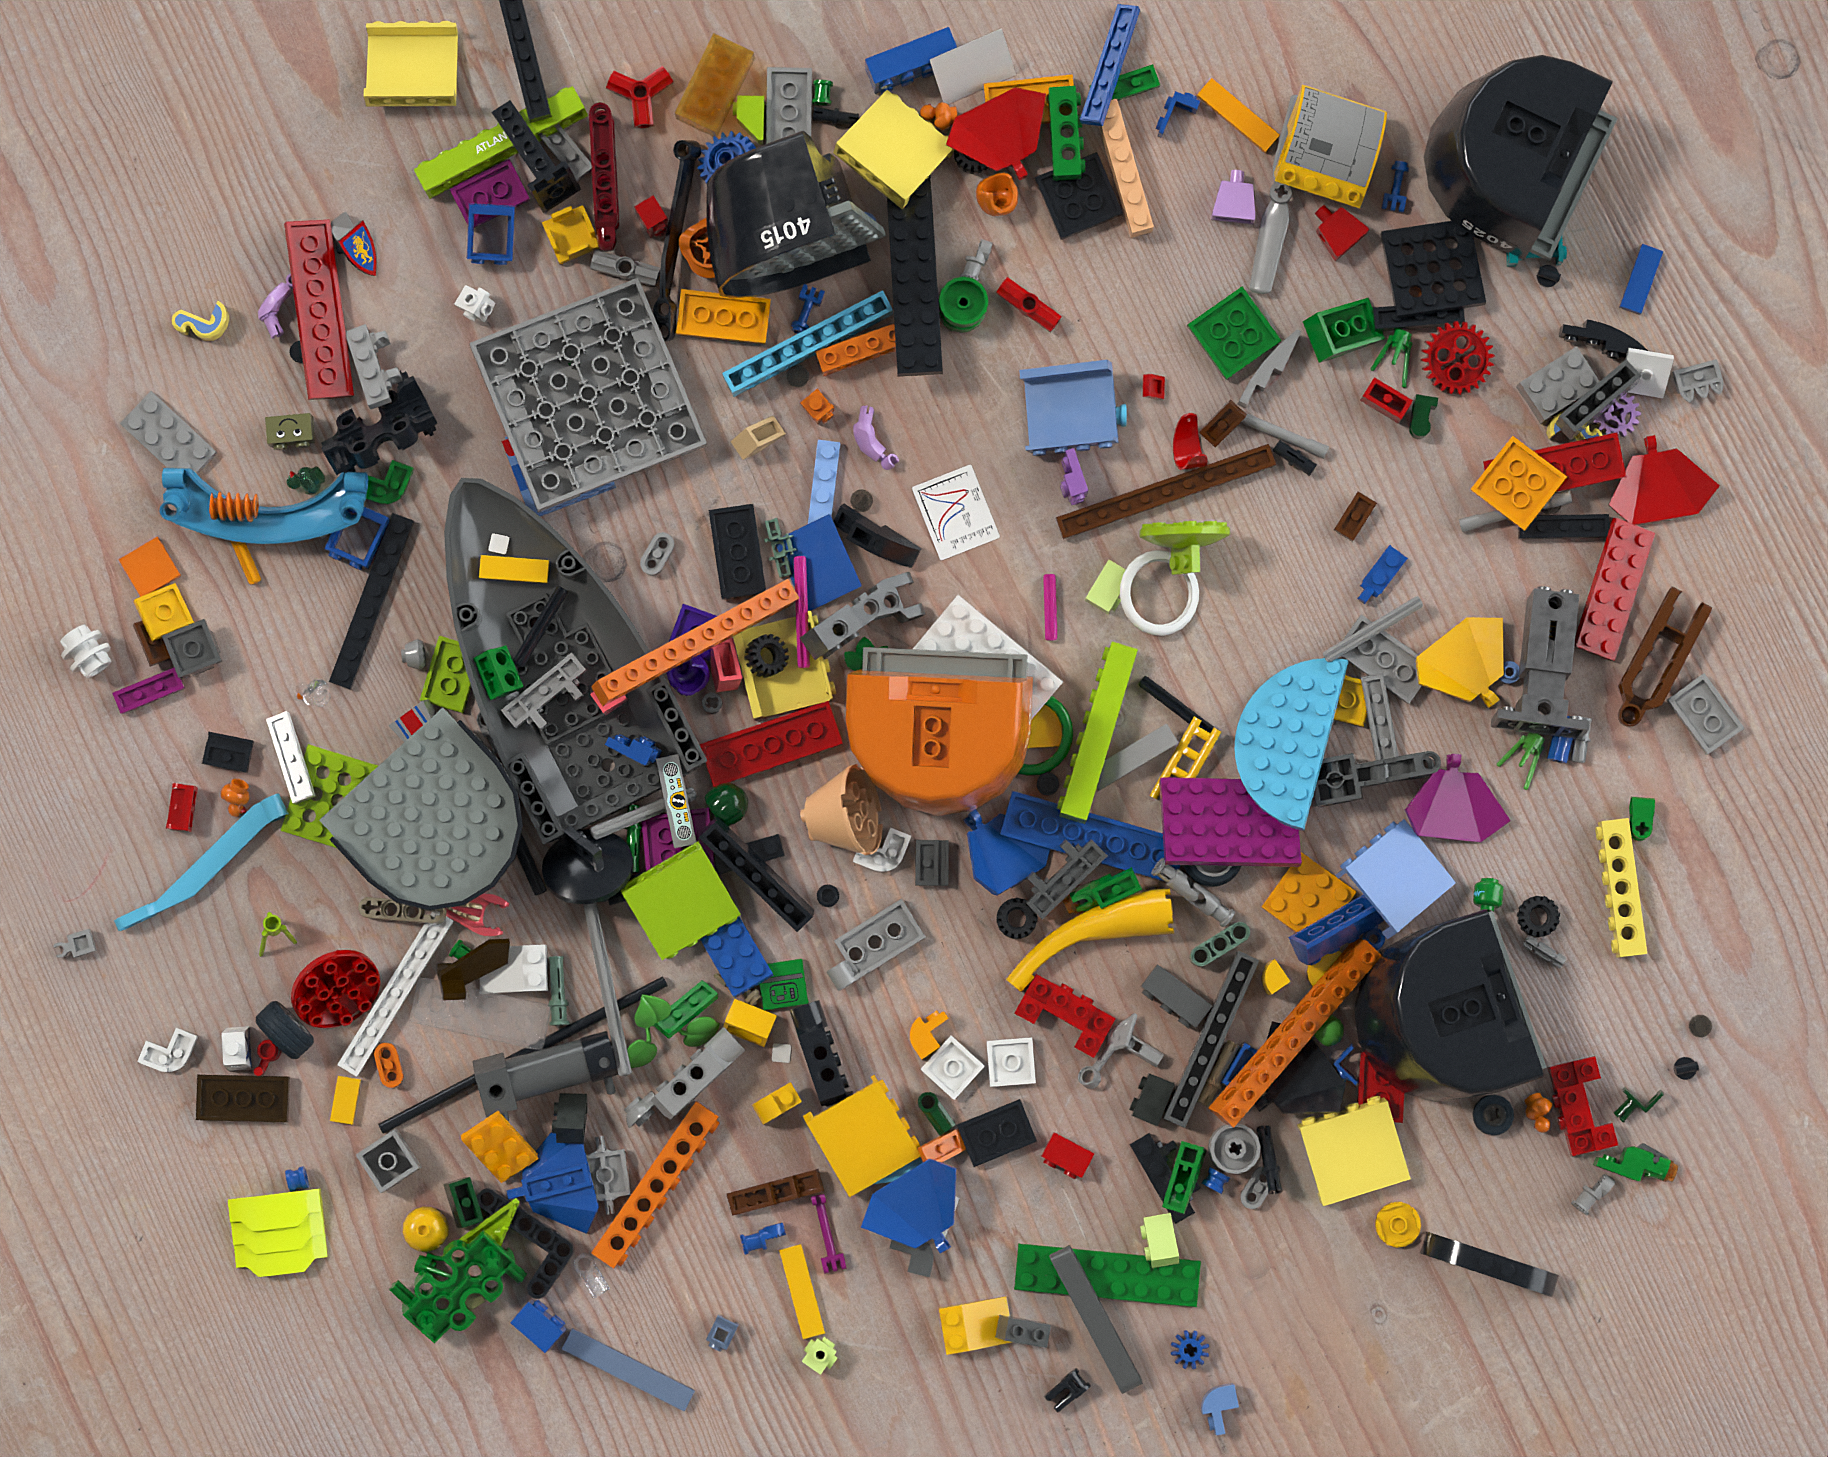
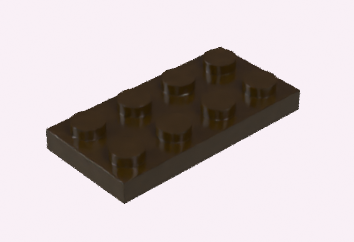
M197 1074L196 1120L288 1122L290 1076Z

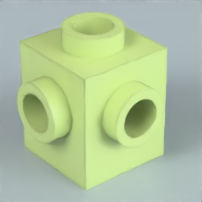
M826 1337L822 1340L817 1338L816 1341L811 1339L803 1350L807 1354L802 1362L821 1375L826 1367L830 1369L838 1358L835 1356L837 1352L834 1349L835 1344ZM823 1351L825 1356L820 1358L816 1352Z

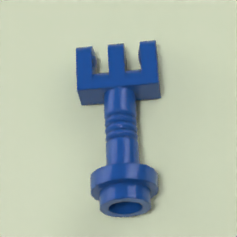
M1395 161L1391 167V170L1395 171L1391 194L1384 193L1381 209H1386L1388 201H1392L1390 210L1395 211L1396 203L1398 202L1400 203L1399 212L1404 213L1407 197L1400 196L1404 172L1408 173L1409 167L1407 162Z
M803 284L799 300L804 301V305L798 321H792L791 326L794 333L799 334L809 328L806 322L811 312L810 310L813 305L820 307L825 291L820 290L817 298L814 297L817 288L812 287L808 295L806 294L808 285Z

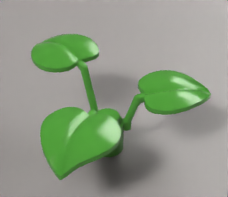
M649 995L641 996L640 1005L635 1013L634 1020L637 1026L645 1028L647 1038L646 1041L636 1040L627 1048L631 1068L642 1067L650 1063L657 1054L656 1045L651 1043L649 1027L659 1023L660 1020L666 1019L671 1013L670 1004L661 998ZM699 1017L689 1023L686 1031L681 1029L678 1032L685 1036L683 1042L686 1046L697 1047L707 1043L716 1034L720 1023L711 1017Z

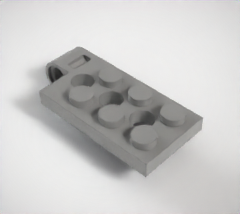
M898 900L834 940L845 961L828 970L827 974L838 991L926 938L903 900ZM893 923L901 927V933L896 937L890 936L887 931L889 925ZM876 935L881 938L882 944L879 948L873 949L869 946L868 940L871 936ZM855 947L862 951V957L857 961H853L849 957V951Z

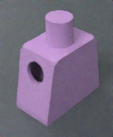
M1231 170L1230 181H1221L1211 220L1246 224L1254 223L1253 184L1243 183L1244 171Z

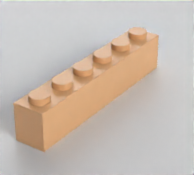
M1113 99L1110 102L1104 124L1099 126V130L1130 237L1133 238L1151 233L1154 226L1117 99Z

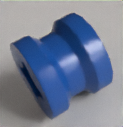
M304 1166L299 1167L295 1171L291 1169L285 1170L290 1192L296 1191L297 1188H309L308 1176Z
M1209 1168V1175L1206 1179H1203L1201 1184L1222 1194L1223 1185L1230 1178Z

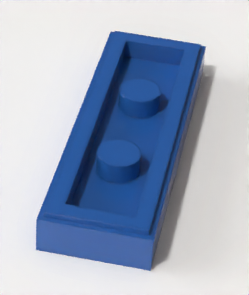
M1645 244L1641 245L1619 308L1641 315L1664 251Z

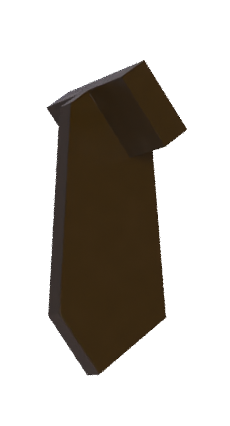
M509 938L488 939L453 963L437 964L436 971L443 1001L465 1000V985L508 964Z

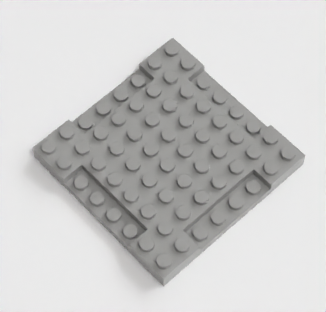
M638 278L469 343L538 513L626 476L706 447L707 443Z

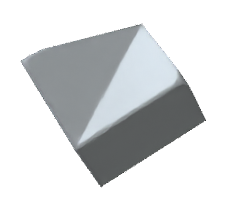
M347 212L342 213L330 222L331 231L337 242L355 227Z

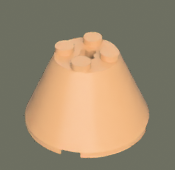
M858 764L848 766L807 797L805 808L801 810L800 815L802 822L807 825L811 841H820L860 854L871 855L878 850L882 839L883 824L878 823L877 813L882 811L877 789L862 767H857Z

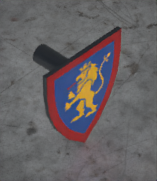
M362 220L337 242L336 251L338 254H344L347 260L359 271L376 276V251L370 232Z

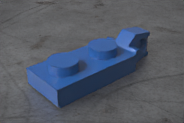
M1389 545L1362 580L1360 587L1364 590L1357 599L1365 604L1371 595L1377 598L1408 558Z

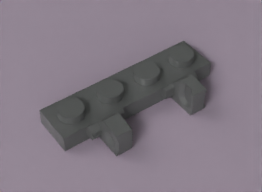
M1065 839L1059 846L1069 855L1065 859L1067 863L1050 879L1046 877L1042 881L1033 871L1026 877L1034 885L1031 889L1034 895L1026 904L1042 920L1107 857L1092 839L1083 847L1079 844L1073 847Z

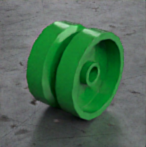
M958 277L947 282L941 290L938 301L939 318L944 326L951 331L959 333L970 332L979 327L985 318L989 302L983 285L969 277Z

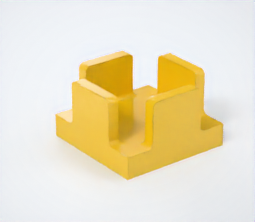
M583 205L572 209V206L551 214V219L542 222L560 265L599 248L596 233Z

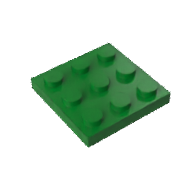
M1243 286L1187 324L1191 333L1225 380H1228L1282 341Z

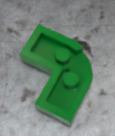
M392 460L384 481L368 475L366 499L379 504H392L398 501L407 490L414 468Z

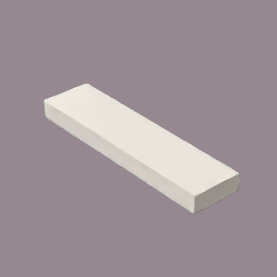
M286 711L266 719L292 803L298 804L316 797L290 713Z

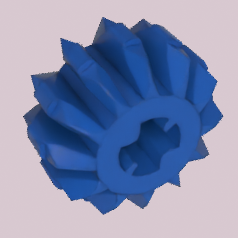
M1184 1330V1339L1179 1334L1175 1336L1180 1341L1179 1344L1171 1342V1346L1178 1348V1350L1171 1351L1170 1353L1172 1356L1180 1355L1175 1359L1176 1364H1179L1184 1359L1182 1364L1184 1369L1188 1367L1189 1362L1192 1369H1196V1360L1201 1365L1204 1364V1361L1200 1358L1201 1355L1209 1357L1207 1352L1202 1351V1349L1209 1348V1344H1200L1205 1339L1203 1335L1196 1340L1197 1331L1194 1330L1191 1337H1189L1188 1331ZM1187 1344L1196 1347V1351H1192L1194 1354L1191 1356L1184 1352Z

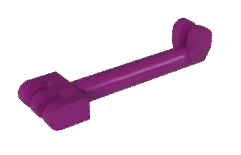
M825 1194L812 1196L813 1206L816 1205L827 1257L821 1258L824 1274L829 1273L827 1265L829 1263L832 1264L833 1272L838 1271L837 1261H840L842 1270L847 1269L844 1254H836L824 1204L826 1203Z

